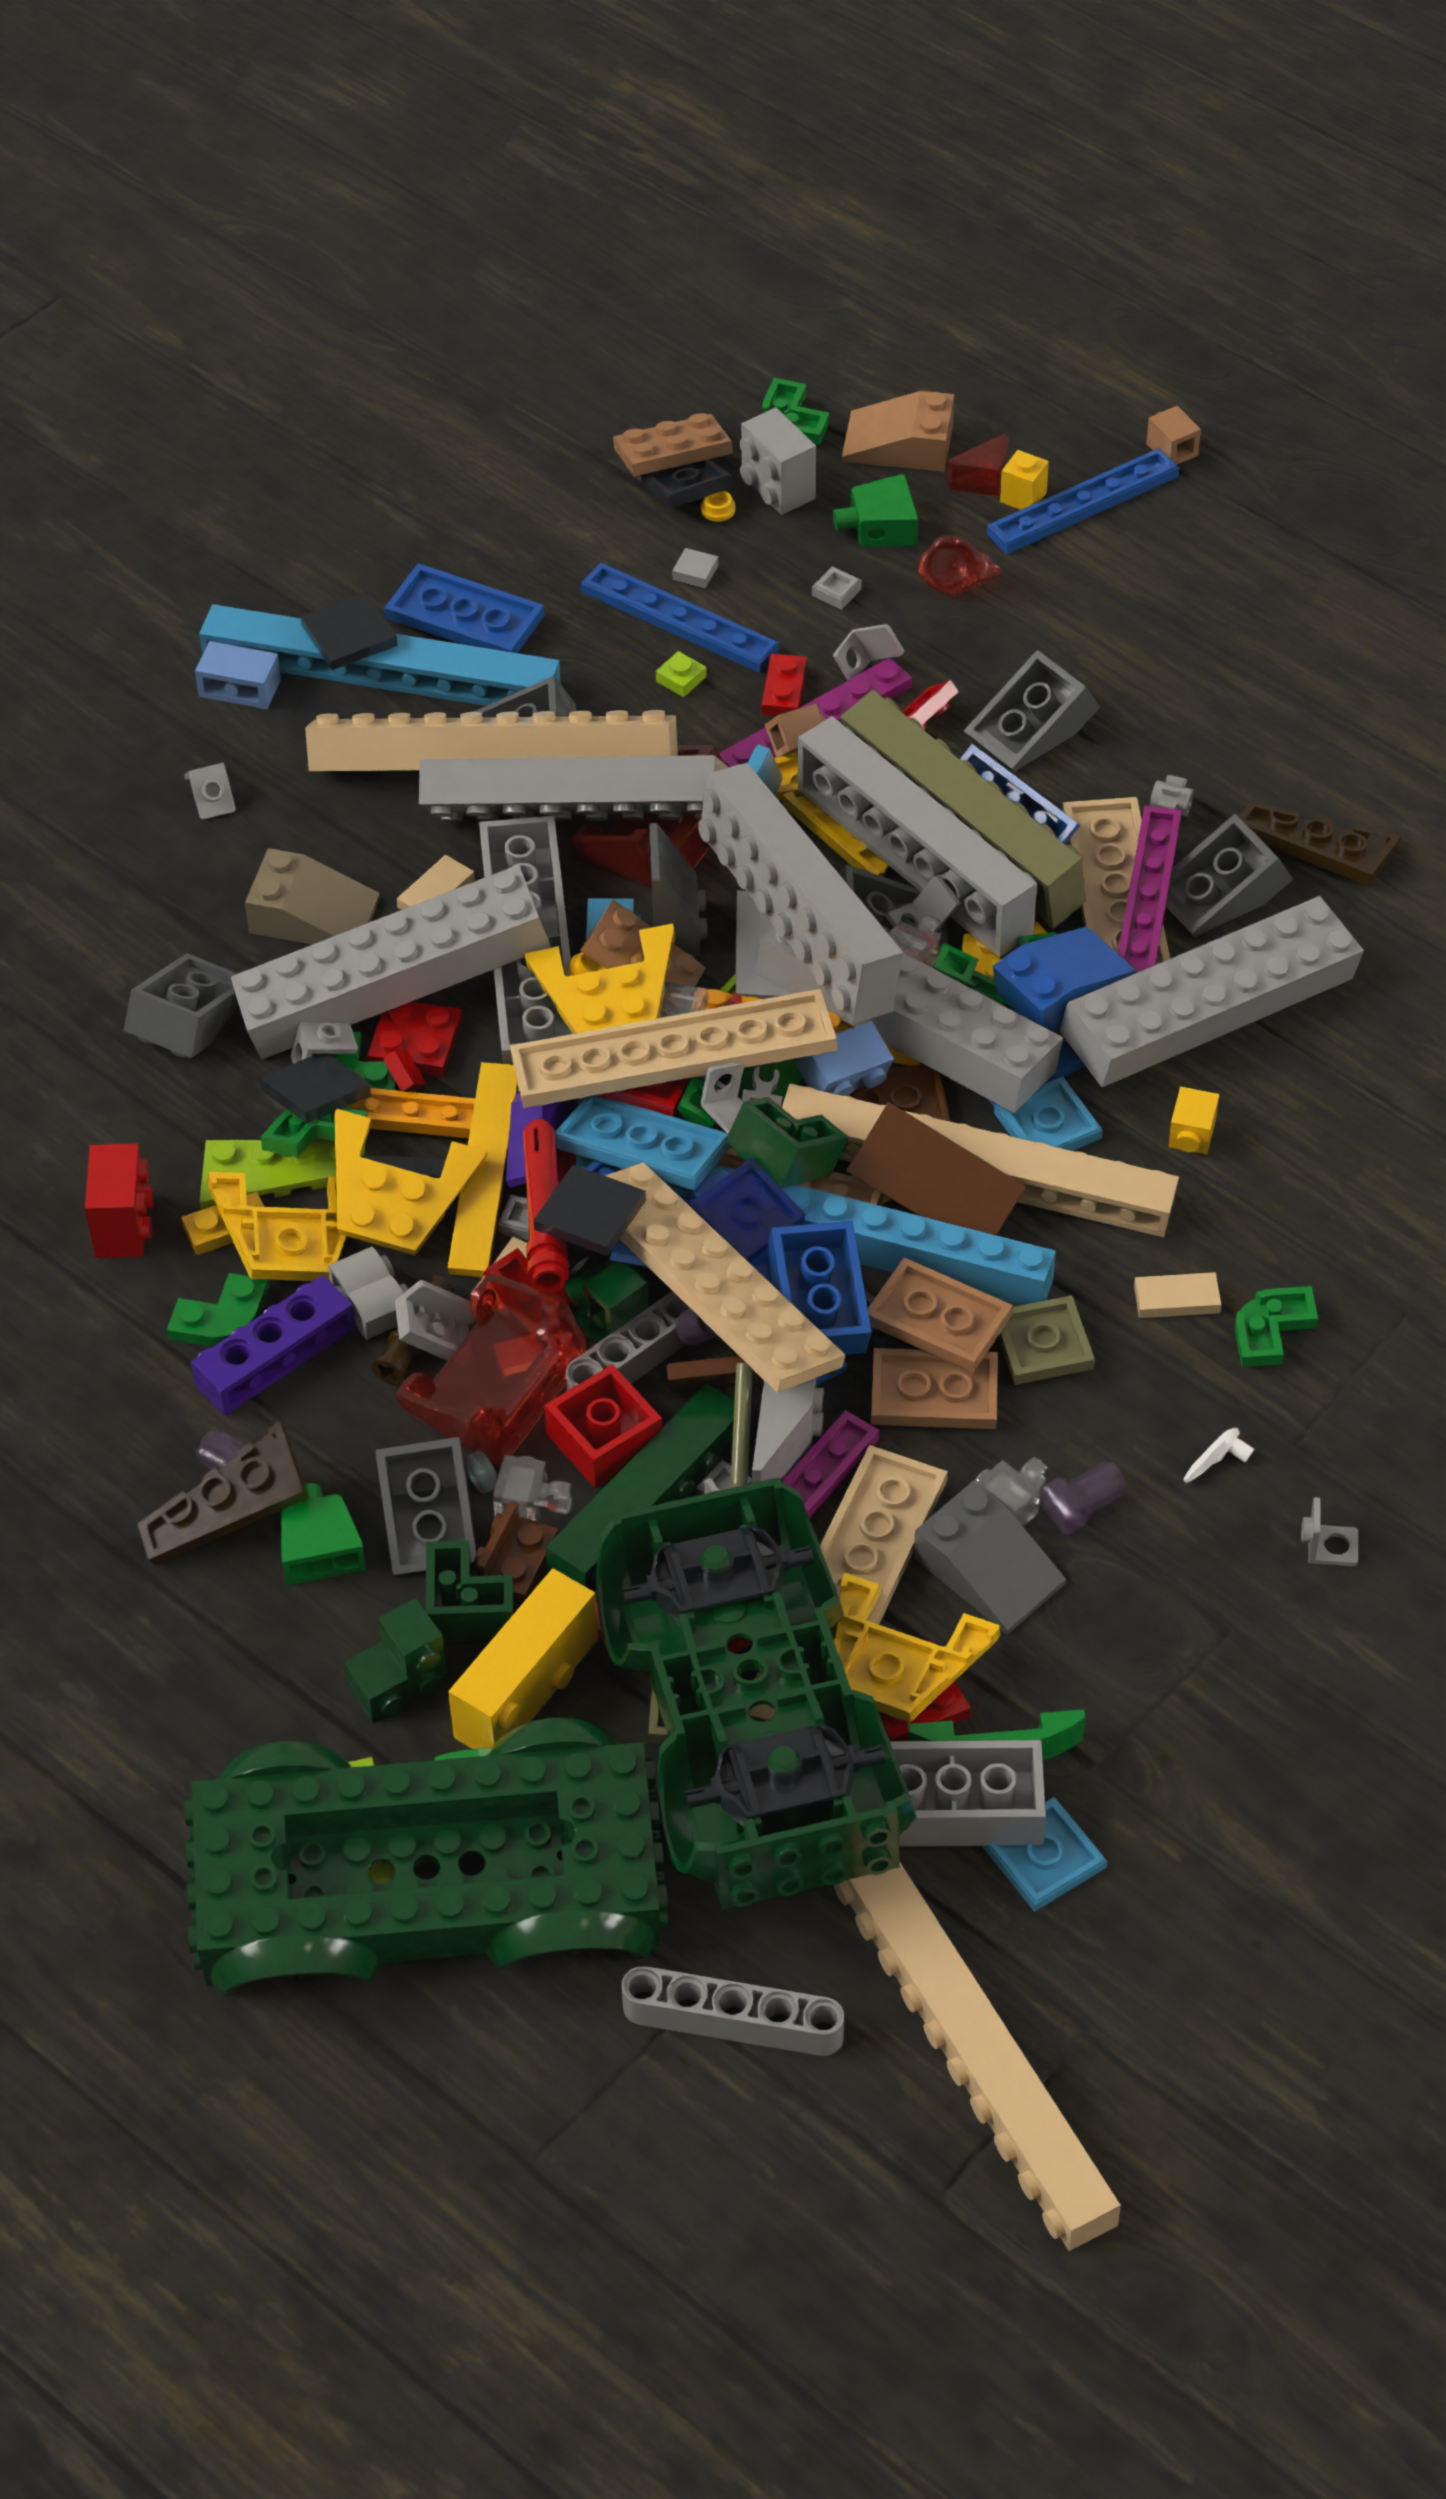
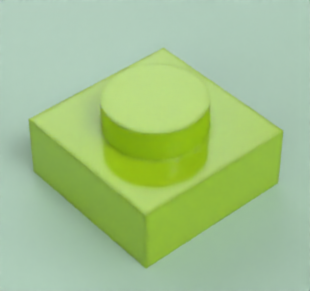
M678 651L655 671L656 682L685 697L706 678V666Z

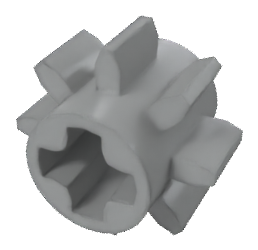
M1167 775L1166 782L1156 781L1151 795L1150 806L1182 810L1181 815L1187 816L1191 808L1194 789L1185 787L1187 779Z

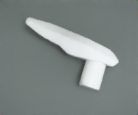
M1238 1428L1229 1429L1191 1466L1184 1477V1482L1188 1483L1200 1476L1211 1465L1221 1461L1227 1452H1230L1246 1463L1254 1448L1237 1438L1240 1434Z

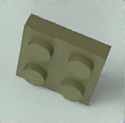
M1072 1295L1013 1307L1012 1316L998 1335L1014 1385L1094 1369L1095 1358Z

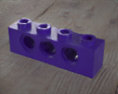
M323 1275L311 1283L303 1284L294 1294L279 1304L270 1306L261 1316L245 1326L238 1327L229 1337L214 1347L203 1350L197 1358L192 1360L191 1366L195 1386L226 1416L356 1329L353 1304Z

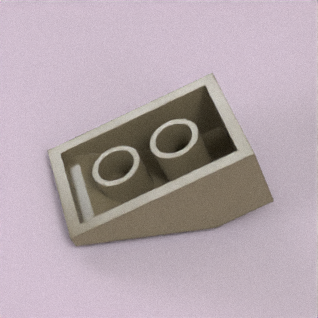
M268 848L245 901L249 933L313 945L371 922L380 900V893L304 854Z

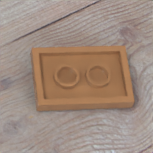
M698 413L686 420L678 422L663 421L658 423L656 427L643 430L629 429L622 435L613 436L615 451L634 477L733 454L731 439L712 414Z
M613 899L580 951L606 969L643 962L645 959L639 930L652 927L638 918L631 910ZM675 944L672 945L671 964L670 969L667 970L665 995L661 1010L668 1016L680 1013L706 969L693 956L687 954Z
M904 1257L869 1306L868 1314L871 1327L974 1372L1011 1318L1013 1305Z
M874 1348L871 1425L996 1429L998 1352H987L975 1371L971 1372L925 1350Z

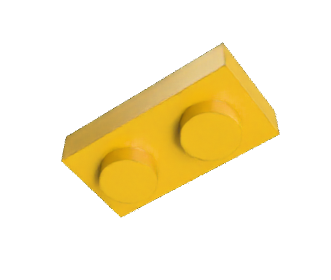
M257 1191L246 1195L248 1206L264 1207ZM216 1205L181 1217L183 1228L196 1256L234 1243Z

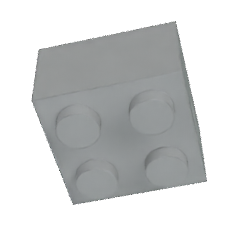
M776 407L741 423L742 439L740 440V448L742 451V466L740 467V473L744 482L747 485H751L761 495L764 502L768 505L771 504L781 515L816 499V445Z

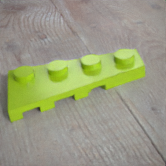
M206 1140L199 1201L200 1208L203 1210L216 1204L207 1186L209 1172L245 1173L246 1195L257 1191L259 1196L274 1193L276 1198L291 1195L290 1192L294 1189L309 1186L311 1190L327 1188L329 1176H336L335 1143L331 1140H313L299 1157H284L278 1153L262 1150L261 1140ZM365 1145L361 1155H365Z

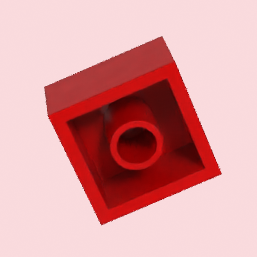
M138 1144L90 1145L85 1212L95 1258L144 1257L145 1241L152 1238L151 1217L146 1216L147 1209H153L154 1191L152 1185H146L149 1183L148 1160H141Z
M613 1364L544 1405L546 1434L595 1489L614 1478L662 1429L661 1416Z

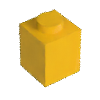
M1017 450L1002 470L1000 502L1020 510L1040 502L1047 493L1049 461Z
M1180 1087L1171 1121L1168 1147L1185 1152L1208 1154L1217 1117L1219 1094Z

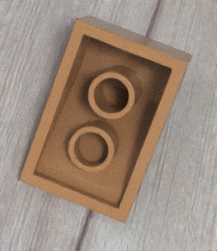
M918 391L852 410L842 453V462L945 472L953 429L954 394Z

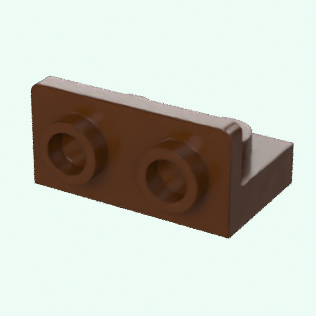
M509 1501L503 1514L497 1513L490 1530L491 1538L486 1547H479L474 1558L473 1570L477 1571V1576L513 1575L515 1601L523 1604L532 1593L547 1563L546 1546L559 1534V1529L519 1516L518 1503Z

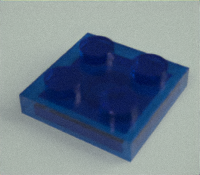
M753 1157L691 1201L690 1205L701 1218L748 1262L767 1249L771 1228L800 1225L804 1222L806 1216Z

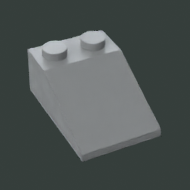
M816 1378L779 1393L764 1381L752 1467V1483L780 1478L782 1482L813 1447L814 1437H822L824 1388H816Z

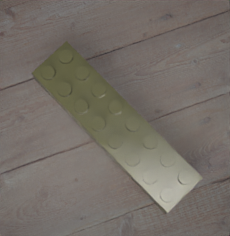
M872 690L840 716L841 724L850 727L857 737L868 746L874 747L894 767H899L906 777L917 786L926 789L933 799L944 808L950 809L970 829L976 830L982 839L993 848L1003 852L1008 860L1021 871L1027 872L1037 883L1035 914L1051 928L1057 927L1086 902L1085 879L1082 867L1083 858L1079 851L1072 845L1068 844L1066 846L1058 840L1048 825L1037 823L1029 816V813L1019 802L1013 803L1005 797L996 783L991 780L986 781L979 776L970 762L965 759L961 761L953 755L944 741L932 738L926 733L918 720L915 718L909 719L900 712L899 707L892 699L888 697L884 699L876 691Z

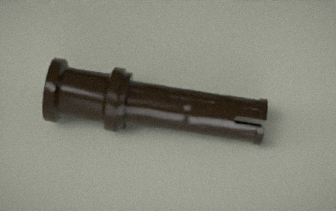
M434 1276L429 1283L441 1288L447 1279L441 1276ZM449 1282L444 1290L453 1293L454 1286ZM397 1329L389 1335L387 1339L388 1346L383 1354L375 1357L371 1364L373 1373L380 1380L390 1385L402 1384L407 1377L406 1369L412 1360L418 1359L422 1353L421 1349L399 1340Z

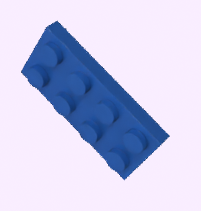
M419 563L384 607L385 618L463 645L513 653L519 652L545 616L543 604Z

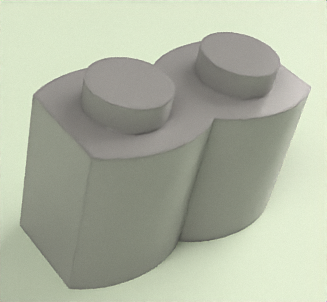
M369 1247L328 1265L329 1281L353 1304L355 1325L366 1340L398 1326L395 1300L405 1293L408 1288L404 1283L399 1285L393 1278L394 1270L386 1255L380 1256L373 1247Z

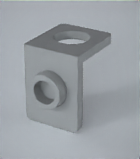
M888 624L851 630L834 652L833 657L846 679L850 680L861 674L870 661L901 656L904 653V649ZM849 648H852L856 653L857 663L854 668H851L846 660V653Z
M224 762L187 771L184 775L185 780H190L200 819L204 820L232 813L236 810Z
M937 875L930 880L913 903L890 911L886 918L904 942L912 944L935 935L960 905V901L941 876ZM901 917L911 918L917 924L918 931L915 932L907 929L903 925Z
M330 1022L299 1023L291 1051V1059L293 1063L301 1060V1048L302 1060L312 1057V1054H355L358 1046L351 1025L349 1023Z
M731 1062L708 1068L700 1104L727 1134H729L743 1104L742 1100L738 1097L744 1065L740 1062ZM724 1074L732 1075L730 1083L725 1088L714 1090V1085L719 1077Z
M1314 1497L1311 1516L1303 1517L1301 1542L1308 1543V1563L1356 1566L1358 1564V1529L1355 1527L1320 1525V1498ZM1331 1537H1340L1348 1543L1349 1549L1343 1554H1332L1327 1551L1324 1542Z

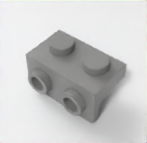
M424 1280L418 1281L395 1300L399 1340L461 1367L473 1359L468 1326L482 1315V1307Z

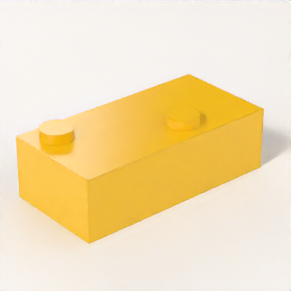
M551 1569L448 1691L455 1739L472 1749L492 1748L497 1740L510 1730L531 1722L557 1689L562 1690L568 1685L573 1676L574 1668L598 1641L595 1592L559 1571Z

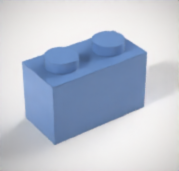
M209 641L195 669L199 697L268 709L281 681L277 653Z
M870 1021L835 1034L838 1051L800 1057L795 1065L808 1087L840 1096H848L853 1090L866 1086L869 1089L881 1084L887 1078L886 1074L894 1061V1057L874 1024Z

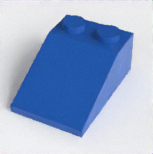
M1087 926L1023 944L993 965L997 994L1018 1014L1054 1033L1060 1029L1069 1001L1136 974V970Z

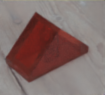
M1003 434L949 459L947 487L953 491L1000 497L1001 474L1003 468L1008 463L1009 437Z

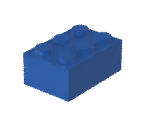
M853 1221L771 1228L767 1253L772 1285L845 1355L866 1353L872 1332Z

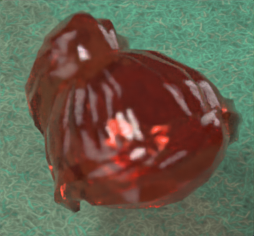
M945 535L938 537L931 547L922 553L919 559V572L923 580L930 587L950 597H956L959 593L969 590L975 584H987L989 580H993L1000 573V568L993 563L989 555H986L984 551L976 549L971 543L958 536Z

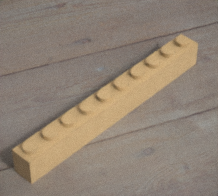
M623 710L609 711L606 713V716H592L590 711H575L569 713V717H555V712L552 711L533 713V717H519L518 712H501L496 714V717H483L480 712H467L460 714V718H446V713L442 712L428 713L424 715V718H410L409 713H394L388 715V719H374V714L371 713L355 714L352 716V719H339L338 714H321L316 716V719L305 727L309 771L420 770V760L678 756L676 715L665 716V711L662 710L645 711L642 713V716H628V712Z
M789 1084L782 1108L796 1120L822 1114L849 1137L839 1159L852 1162L886 1105L865 1102L850 1096H840L816 1090L812 1087ZM907 1112L1027 1186L1017 1201L1018 1203L1163 1238L1165 1236L1179 1176L1166 1174L1159 1170H1149L1129 1165L1121 1161L1103 1159L1087 1155L1083 1152L1053 1147L1042 1142H1032L1004 1133L982 1130L967 1124H957L936 1119L925 1114Z
M901 1863L899 1868L888 1870L883 1874H870L845 1880L840 1884L834 1885L840 1901L844 1905L850 1903L857 1914L855 1920L862 1936L867 1941L872 1939L879 1949L878 1958L888 1976L895 1975L901 1984V1995L906 2006L912 2013L918 2011L925 2022L923 2027L933 2048H941L948 2059L947 2068L952 2079L958 2086L964 2084L972 2097L970 2098V2103L976 2117L982 2124L988 2122L995 2133L994 2142L1000 2155L1006 2162L1012 2160L1019 2171L1018 2180L1025 2195L1030 2200L1036 2198L1043 2209V2221L1054 2239L1060 2237L1068 2251L1118 2226L1120 2203Z

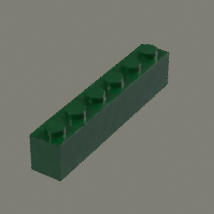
M706 1383L546 1546L547 1571L550 1572L553 1568L593 1591L596 1588L599 1537L611 1521V1515L663 1504L672 1500L689 1498L698 1481L704 1475H708L732 1447L734 1400Z

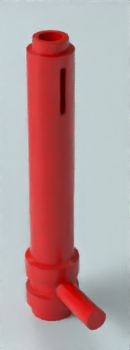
M536 1119L529 1122L523 1131L530 1239L526 1245L527 1273L529 1281L537 1291L551 1294L555 1307L557 1309H565L570 1305V1299L565 1288V1282L569 1277L567 1243L547 1233L534 1230L533 1220L559 1185L554 1128L547 1121Z

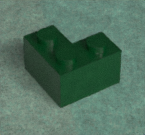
M770 1097L743 1102L725 1142L737 1151L741 1159L752 1163L765 1174L767 1181L782 1188L830 1177L849 1137L822 1114L796 1120Z
M595 1259L570 1276L565 1282V1288L570 1299V1305L566 1308L568 1312L565 1315L596 1344L649 1307V1283L647 1278L639 1269H632L624 1262L616 1261L605 1268Z
M469 1540L426 1542V1613L443 1635V1642L492 1640L515 1613L513 1575L472 1576Z
M416 1598L379 1617L381 1642L343 1662L347 1686L372 1722L384 1716L395 1715L406 1704L421 1696H429L435 1693L443 1684L448 1682L443 1635Z

